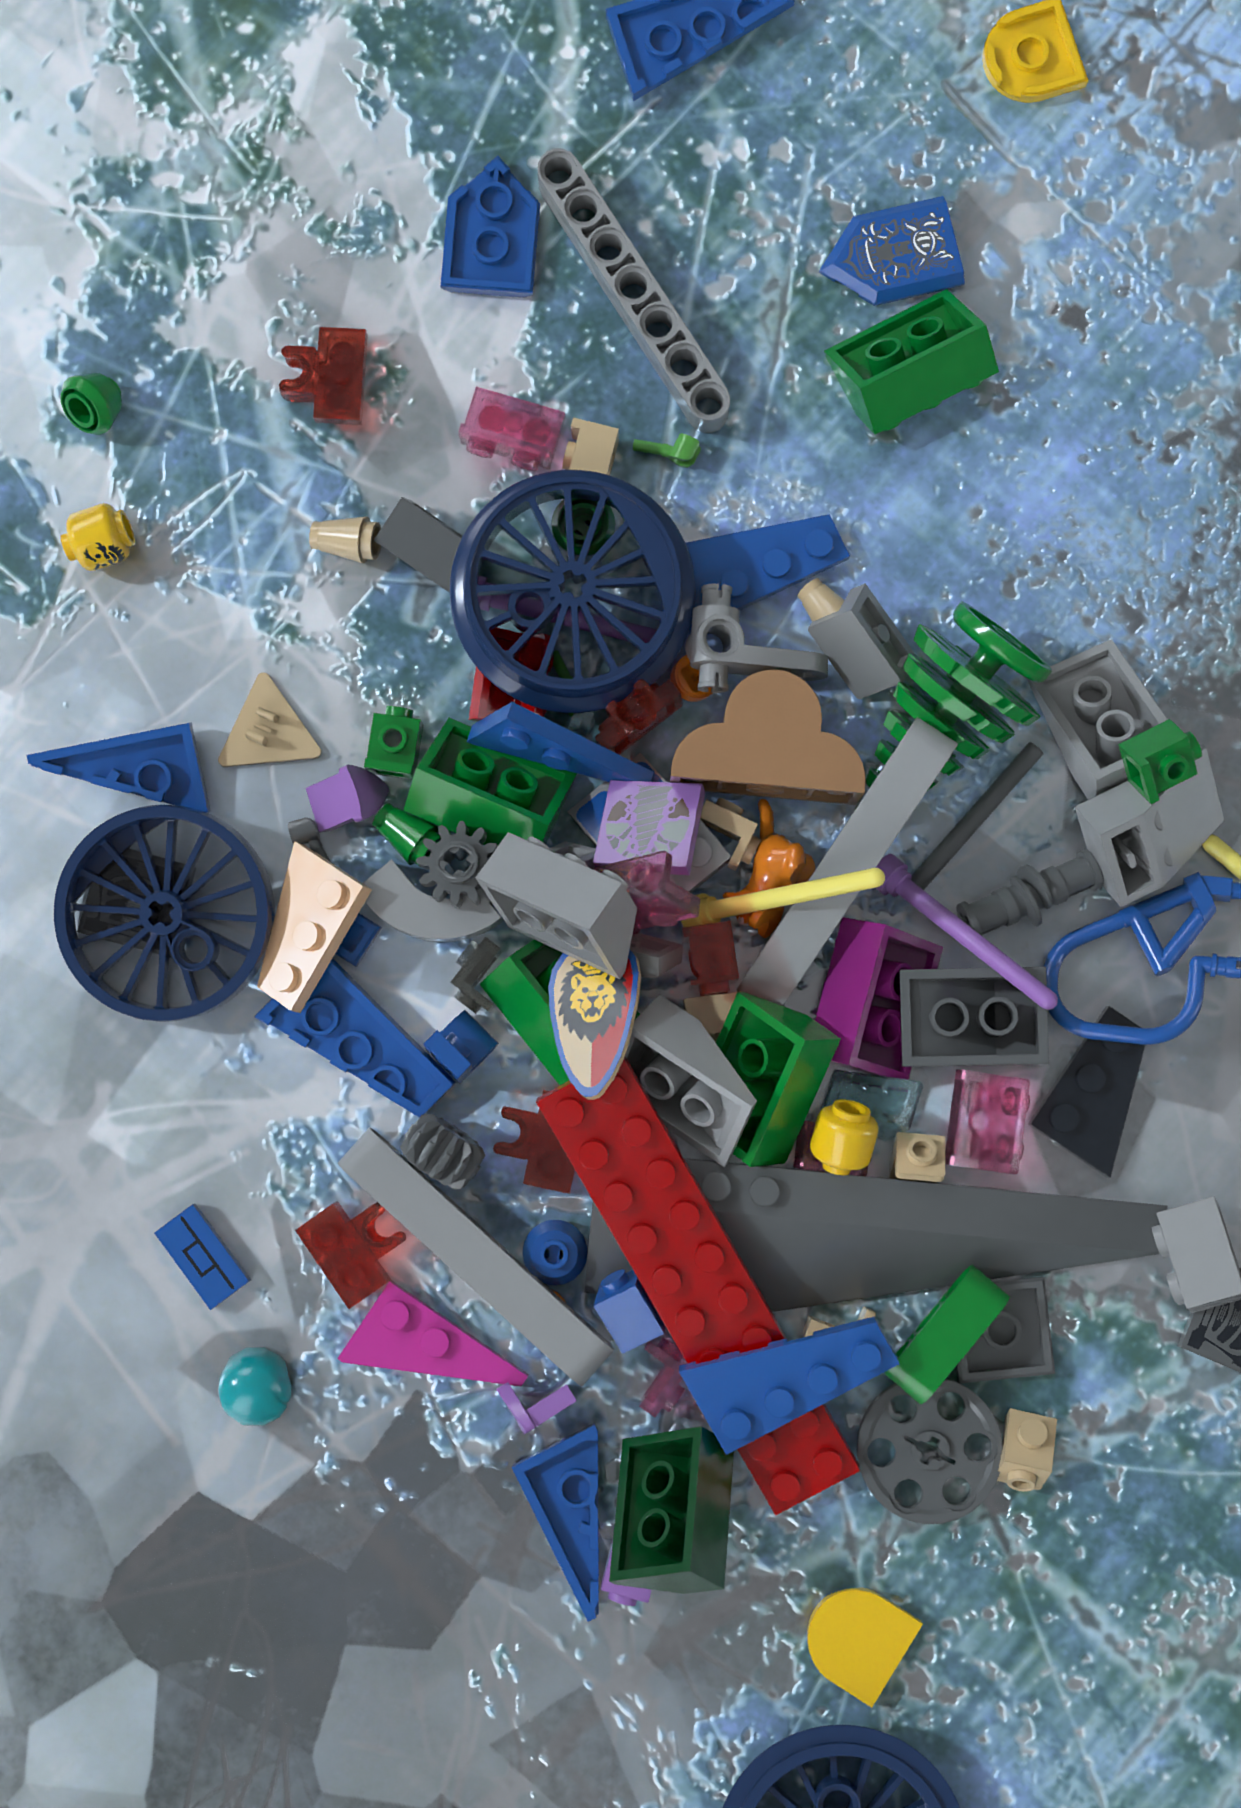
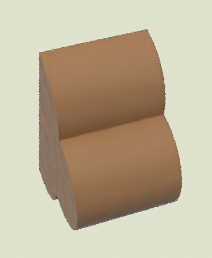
M764 670L746 677L735 687L728 699L722 723H711L693 730L681 741L672 760L670 782L702 783L705 792L856 805L865 793L866 777L863 763L856 750L841 737L821 731V707L812 688L803 679L790 672Z

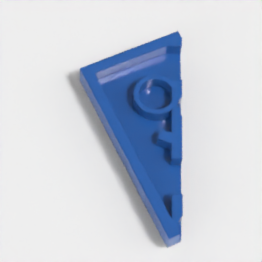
M514 702L505 705L473 724L467 742L476 746L542 763L553 769L567 770L610 782V780L651 782L654 773Z
M192 722L26 755L28 764L43 771L66 775L124 793L136 794L157 802L194 808L203 812L210 811Z
M593 1423L512 1465V1470L588 1622L597 1618L599 1614L598 1428Z

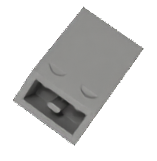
M1203 744L1200 745L1202 757L1195 760L1198 774L1159 793L1160 800L1153 804H1150L1126 781L1075 806L1087 850L1092 853L1101 869L1104 880L1102 886L1120 907L1164 887L1224 821L1207 749Z

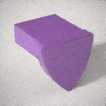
M348 764L339 768L338 774L307 787L306 792L319 833L333 831L351 822H360L374 815L387 798L389 792L388 785L372 772L362 767Z
M509 1382L496 1389L524 1435L577 1401L566 1384L525 1410Z

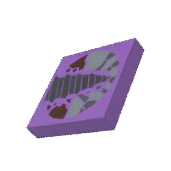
M610 780L593 860L596 870L690 875L705 797L702 783Z

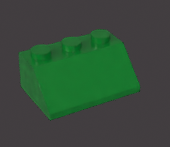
M947 289L824 350L826 359L853 410L875 435L897 427L903 420L923 410L937 407L943 400L965 389L974 388L980 385L984 379L999 372L987 325Z
M449 717L415 770L404 811L420 817L426 822L438 826L443 825L454 833H457L456 828L460 821H464L467 825L469 836H472L477 829L483 828L487 833L486 841L482 844L484 846L488 843H496L499 846L508 832L525 840L528 837H534L546 844L577 773L553 769L542 763L473 745L467 742L471 727Z
M532 940L506 958L480 983V986L556 1082L562 1085L569 1081V1078L561 1064L550 1017L548 990L552 969L562 955V952L539 941ZM638 1011L636 1012L635 1019L640 1015Z
M737 992L716 1041L717 1046L757 1100L733 1155L749 1167L785 1164L841 1038L804 1013L746 992Z

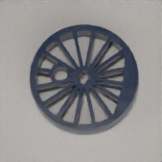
M150 805L131 809L110 818L96 827L78 844L67 860L60 875L54 899V927L61 954L76 980L88 993L107 1007L130 1017L156 1022L181 1021L201 1016L223 1006L237 996L254 978L263 963L275 918V902L269 876L261 859L249 842L238 831L221 819L194 808L177 805ZM179 820H185L201 826L202 831L174 886L177 825ZM167 821L163 886L146 835ZM211 833H214L232 850L182 893ZM136 842L140 848L153 889L122 855ZM236 857L241 860L251 881L188 902L193 895ZM115 861L143 892L146 898L100 876V874ZM95 882L141 906L139 908L78 904L76 902L91 883ZM250 888L254 889L257 915L191 911L192 908ZM158 903L160 905L172 904L174 909L169 914L173 920L172 923L168 921L157 922L156 917L160 913L157 907ZM75 912L139 915L140 919L79 939L75 925ZM191 918L256 922L252 945L248 949L192 921ZM142 925L144 926L141 931L96 970L92 968L82 950L84 945ZM152 933L123 993L120 994L104 982L102 976L145 937ZM193 935L203 938L208 947L206 957L199 963L188 959L184 949L186 941ZM160 938L156 1006H151L134 1001L132 995ZM219 944L246 956L243 964L232 978L215 962L220 952ZM169 949L173 960L181 968L192 1000L190 1005L168 1007L166 1004ZM209 967L224 986L203 1000L192 971L203 970Z

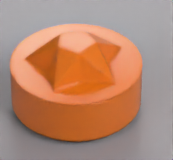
M687 655L675 663L670 679L671 685L678 696L690 702H698L713 694L711 693L712 687H708V692L698 690L699 670L690 666V660Z

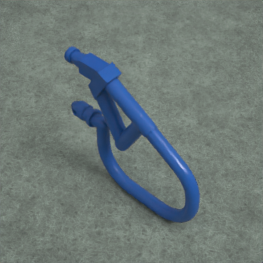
M1197 872L1183 878L1182 885L1119 910L1118 913L1065 935L1050 950L1043 966L1046 967L1047 987L1058 997L1057 1005L1053 1009L1048 1010L1049 1014L1061 1027L1070 1033L1093 1040L1153 1045L1170 1041L1184 1033L1193 1024L1201 1010L1206 973H1210V977L1219 975L1240 979L1241 969L1236 967H1241V957H1221L1215 953H1212V957L1194 956L1189 962L1187 994L1182 1010L1170 1022L1154 1028L1092 1023L1077 1018L1066 1009L1060 999L1058 992L1060 967L1066 956L1077 947L1124 927L1128 928L1131 926L1155 976L1164 975L1173 969L1216 913L1214 901L1230 902V900L1241 899V883L1233 881V878L1204 876ZM1191 902L1194 910L1163 949L1149 918Z

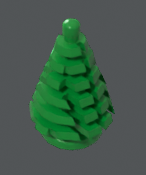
M961 601L953 612L954 622L979 644L978 650L971 656L959 646L952 644L941 634L919 624L913 640L930 659L948 674L945 675L935 665L912 653H909L907 656L904 670L914 682L938 703L935 704L924 693L910 685L908 686L904 682H898L893 696L896 698V702L914 719L916 717L920 718L957 742L958 745L955 750L967 757L970 756L972 759H979L990 751L988 750L989 747L959 718L964 722L967 721L978 732L990 739L1004 743L1015 735V731L986 703L990 706L993 705L1007 717L1025 726L1031 725L1041 717L1031 704L1021 697L1014 688L995 675L999 668L1007 665L1020 675L1037 683L1046 680L1051 674L1052 669L1030 648L974 607ZM893 710L888 711L883 725L900 742L913 721ZM882 738L874 755L885 765L897 746ZM952 753L940 772L951 776L964 768V766L955 759L956 755ZM872 766L869 768L865 783L869 788L881 772ZM935 779L929 787V789L935 786L939 781Z

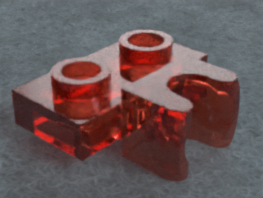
M319 327L318 350L311 346H284L281 349V353L285 357L287 365L290 368L302 369V373L296 379H284L279 383V391L282 398L291 402L314 403L313 419L315 423L362 425L368 340L366 329Z
M644 679L638 680L633 686V691L625 699L617 703L613 700L605 707L609 717L599 726L598 730L600 733L595 736L596 743L620 755L683 706L680 691L670 679L661 686L657 683L649 686Z
M543 1090L542 1095L546 1094L549 1091ZM503 1106L501 1110L502 1117L512 1120L519 1125L520 1136L513 1143L497 1142L493 1147V1153L528 1160L523 1184L570 1194L575 1169L540 1108L538 1113Z
M337 1201L295 1230L348 1309L391 1280L378 1260L406 1241V1235L402 1231H398L389 1237H383L376 1232L375 1221L386 1210L378 1202L350 1220Z

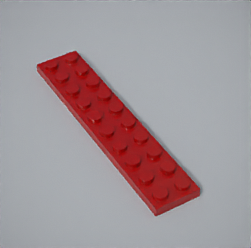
M624 1057L610 1086L597 1099L588 1100L584 1098L570 1080L537 1098L536 1103L687 1363L696 1361V1364L719 1359V1355L735 1351L743 1353L767 1347L770 1342L787 1338L626 1057ZM825 1404L737 1449L775 1516L860 1471L858 1461Z

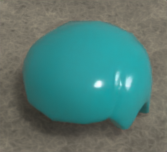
M265 1347L244 1348L231 1356L220 1375L218 1385L219 1399L225 1413L244 1426H265L280 1418L287 1408L292 1391L285 1360Z

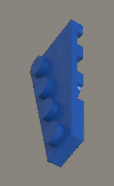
M633 0L607 8L606 19L633 101L793 7L795 0Z
M830 514L686 542L695 575V607L702 605L701 587L706 584H719L718 590H722L723 584L731 586L730 606L740 611L843 563L850 557ZM642 558L650 576H652L645 558ZM692 623L688 635L691 633Z
M333 958L301 1013L290 1011L272 998L254 1016L265 1024L272 1025L289 1035L288 1038L301 1046L308 1047L330 1060L329 1063L345 1073L349 1072L366 1082L368 1087L418 1117L426 1114L457 1083Z
M874 1316L814 1331L811 1336L787 1341L786 1338L770 1342L767 1347L743 1353L735 1351L719 1355V1359L696 1364L695 1361L679 1365V1373L727 1455L899 1365V1360Z

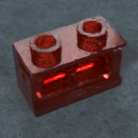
M731 921L683 927L680 934L682 944L687 943L690 969L697 978V980L690 981L688 989H699L700 997L728 993L730 991L729 984H735L739 980Z

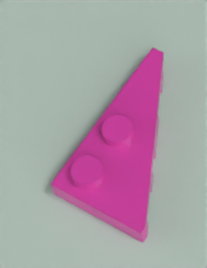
M392 1280L389 1281L337 1358L341 1362L498 1384L509 1382L513 1386H522L529 1375Z

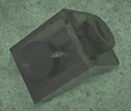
M486 937L480 944L473 940L465 948L456 961L462 968L450 982L459 989L454 998L475 1014H477L481 1007L490 1013L496 1007L494 1003L474 989L503 952L501 948Z

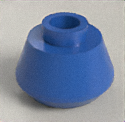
M548 1220L538 1224L529 1232L523 1244L522 1255L524 1264L532 1275L536 1276L544 1284L557 1286L569 1283L582 1272L587 1261L588 1250L585 1238L574 1225L562 1220ZM546 1249H549V1257H548V1258L545 1257V1250H546ZM560 1250H563L564 1254L562 1259L559 1258Z

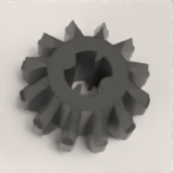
M434 1114L421 1115L415 1124L411 1125L405 1134V1140L400 1146L407 1161L418 1167V1170L423 1171L430 1178H434L444 1186L448 1185L452 1189H462L475 1177L481 1168V1162L486 1156L483 1148L479 1146L477 1141L470 1138L467 1133L461 1131L455 1125L448 1123L443 1118H438Z

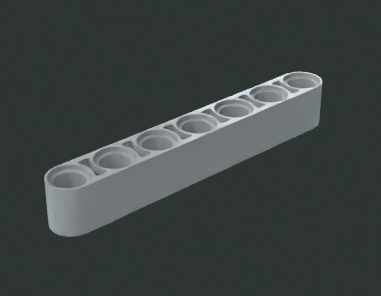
M561 148L547 151L538 162L539 190L543 199L689 423L702 433H713L720 430L728 419L730 408V395L726 386L577 158L570 151ZM556 171H564L571 176L566 182L561 184L553 183L548 179V176ZM579 209H589L596 214L595 217L587 222H580L572 217L573 213ZM612 246L620 251V255L613 260H604L597 255V252L603 247ZM630 284H637L646 292L639 298L630 299L624 296L621 291ZM662 322L671 331L666 336L654 337L646 329L652 323ZM687 360L695 366L696 370L688 376H680L671 369V366L677 361ZM711 398L720 404L721 409L715 414L706 415L697 409L696 404L702 399Z
M916 717L808 881L876 868L950 758L958 743ZM860 891L792 904L736 990L783 1006Z
M369 1127L337 1163L358 1185L577 1384L583 1386L615 1350L604 1337L548 1286L532 1275L526 1266L426 1175L418 1170L415 1165L407 1161L404 1155L374 1129Z

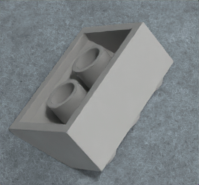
M508 832L475 877L507 926L613 977L621 979L626 970L637 907L627 892L628 884L612 871L604 870L600 873L590 869L583 860L573 854L566 853L563 857L552 852L546 844L537 838L528 837L525 840Z

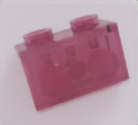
M476 386L465 423L460 424L458 434L461 444L466 445V450L476 456L492 458L493 454L511 458V464L524 470L537 471L538 467L550 470L566 414L560 410Z
M664 850L598 866L593 869L600 873L604 870L612 871L628 884L627 892L637 907L632 935L638 934L641 929L654 926H675L678 921L699 916L701 899L670 881L672 855Z
M956 1069L945 1148V1164L1014 1175L1018 1174L1020 1160L1024 1153L1023 1134L1026 1113L1030 1106V1080Z

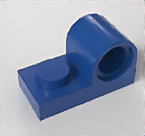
M464 1010L441 1032L437 1030L423 1044L426 1051L461 1084L499 1043Z

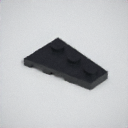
M1110 1006L1104 1008L1095 1022L1141 1028ZM1084 1038L1028 1125L1105 1177L1111 1178L1146 1045Z

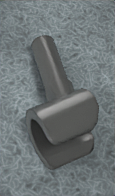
M305 817L288 823V830L293 844L294 841L301 844L309 843L311 850L330 861L322 847L315 821Z

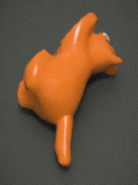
M766 799L758 801L761 841L756 849L749 883L738 892H725L723 898L807 882L815 871V863L812 856L805 853L800 843L790 842L784 835L774 833L773 810ZM785 906L736 915L735 917L740 925L745 927L751 926L754 929L758 928V934L763 938H767L781 921Z

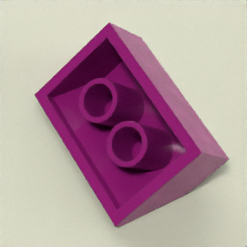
M842 917L815 1019L819 1024L841 1038L830 1063L908 1084L912 1067H902L900 970L938 969L943 946L886 924Z

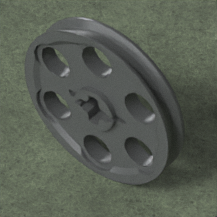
M946 1378L926 1402L920 1405L915 1401L916 1411L910 1420L898 1422L890 1416L889 1404L898 1395H910L896 1383L890 1385L868 1406L857 1433V1461L862 1477L870 1492L890 1512L915 1523H947L971 1513L991 1493L1000 1474L998 1469L1003 1450L1002 1437L991 1410L968 1387ZM947 1392L958 1393L964 1402L963 1412L955 1419H945L937 1411L939 1398ZM981 1433L989 1438L991 1448L985 1458L972 1460L966 1456L964 1443L971 1434ZM904 1436H909L918 1442L920 1440L929 1442L932 1436L938 1438L936 1446L945 1456L955 1461L951 1463L940 1456L938 1458L930 1456L927 1462L922 1461V1452L915 1443L904 1439ZM884 1438L893 1443L895 1453L893 1459L888 1464L876 1465L869 1460L867 1455L868 1447L875 1439ZM952 1477L964 1478L969 1484L968 1497L958 1504L948 1502L943 1496V1486ZM911 1479L921 1486V1497L912 1506H903L895 1500V1487L903 1480Z

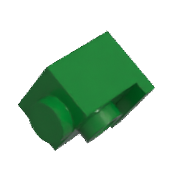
M386 706L385 714H373L367 758H365L364 763L366 770L376 775L413 780L418 765L424 726L421 719L413 718V710L397 706ZM392 731H397L402 735V741L396 747H389L385 744L386 735Z
M1170 719L1118 744L1128 782L1150 804L1160 800L1159 793L1198 774L1195 760L1202 757L1199 742L1190 731L1184 733Z

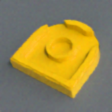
M1045 0L1010 11L997 21L987 36L982 54L984 72L991 85L1003 96L1018 102L1032 103L1087 86L1089 80L1061 0Z
M863 1587L844 1589L824 1597L813 1610L807 1626L808 1649L813 1663L825 1678L872 1708L923 1623L873 1590Z

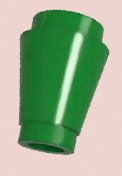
M390 803L385 804L378 811L372 822V826L379 830L381 835L409 865L417 864L416 859L419 857L430 856L431 852L423 843L425 838L431 839L435 843L442 839L438 834L437 826L399 808H395Z

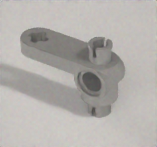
M706 584L701 587L702 605L693 608L692 630L687 637L685 645L690 666L699 670V691L708 692V687H712L711 693L727 692L729 689L728 673L750 676L764 670H783L795 674L804 681H815L828 677V656L825 654L744 645V633L739 624L740 611L730 606L732 587L725 584L722 585V590H718L719 584ZM708 633L716 635L721 640L723 645L722 653L715 652L709 647L706 639Z

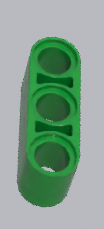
M973 1264L970 1265L955 1280L895 1353L898 1357L899 1365L889 1369L884 1374L920 1405L933 1395L1009 1301L1010 1296Z

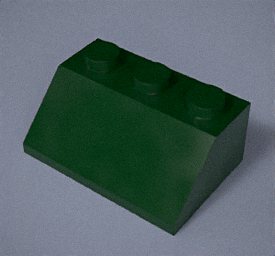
M699 1426L622 1440L609 1582L615 1585L680 1594L724 1589L734 1451L726 1455L713 1432Z

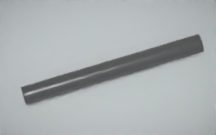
M1029 742L913 873L912 882L925 890L1042 757L1043 752L1039 747Z

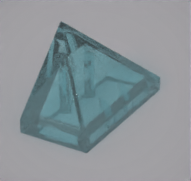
M835 1069L823 1108L833 1105L834 1101L839 1099L852 1100L867 1106L871 1111V1116L875 1118L879 1126L877 1138L887 1141L895 1137L897 1132L910 1130L924 1085L920 1081Z

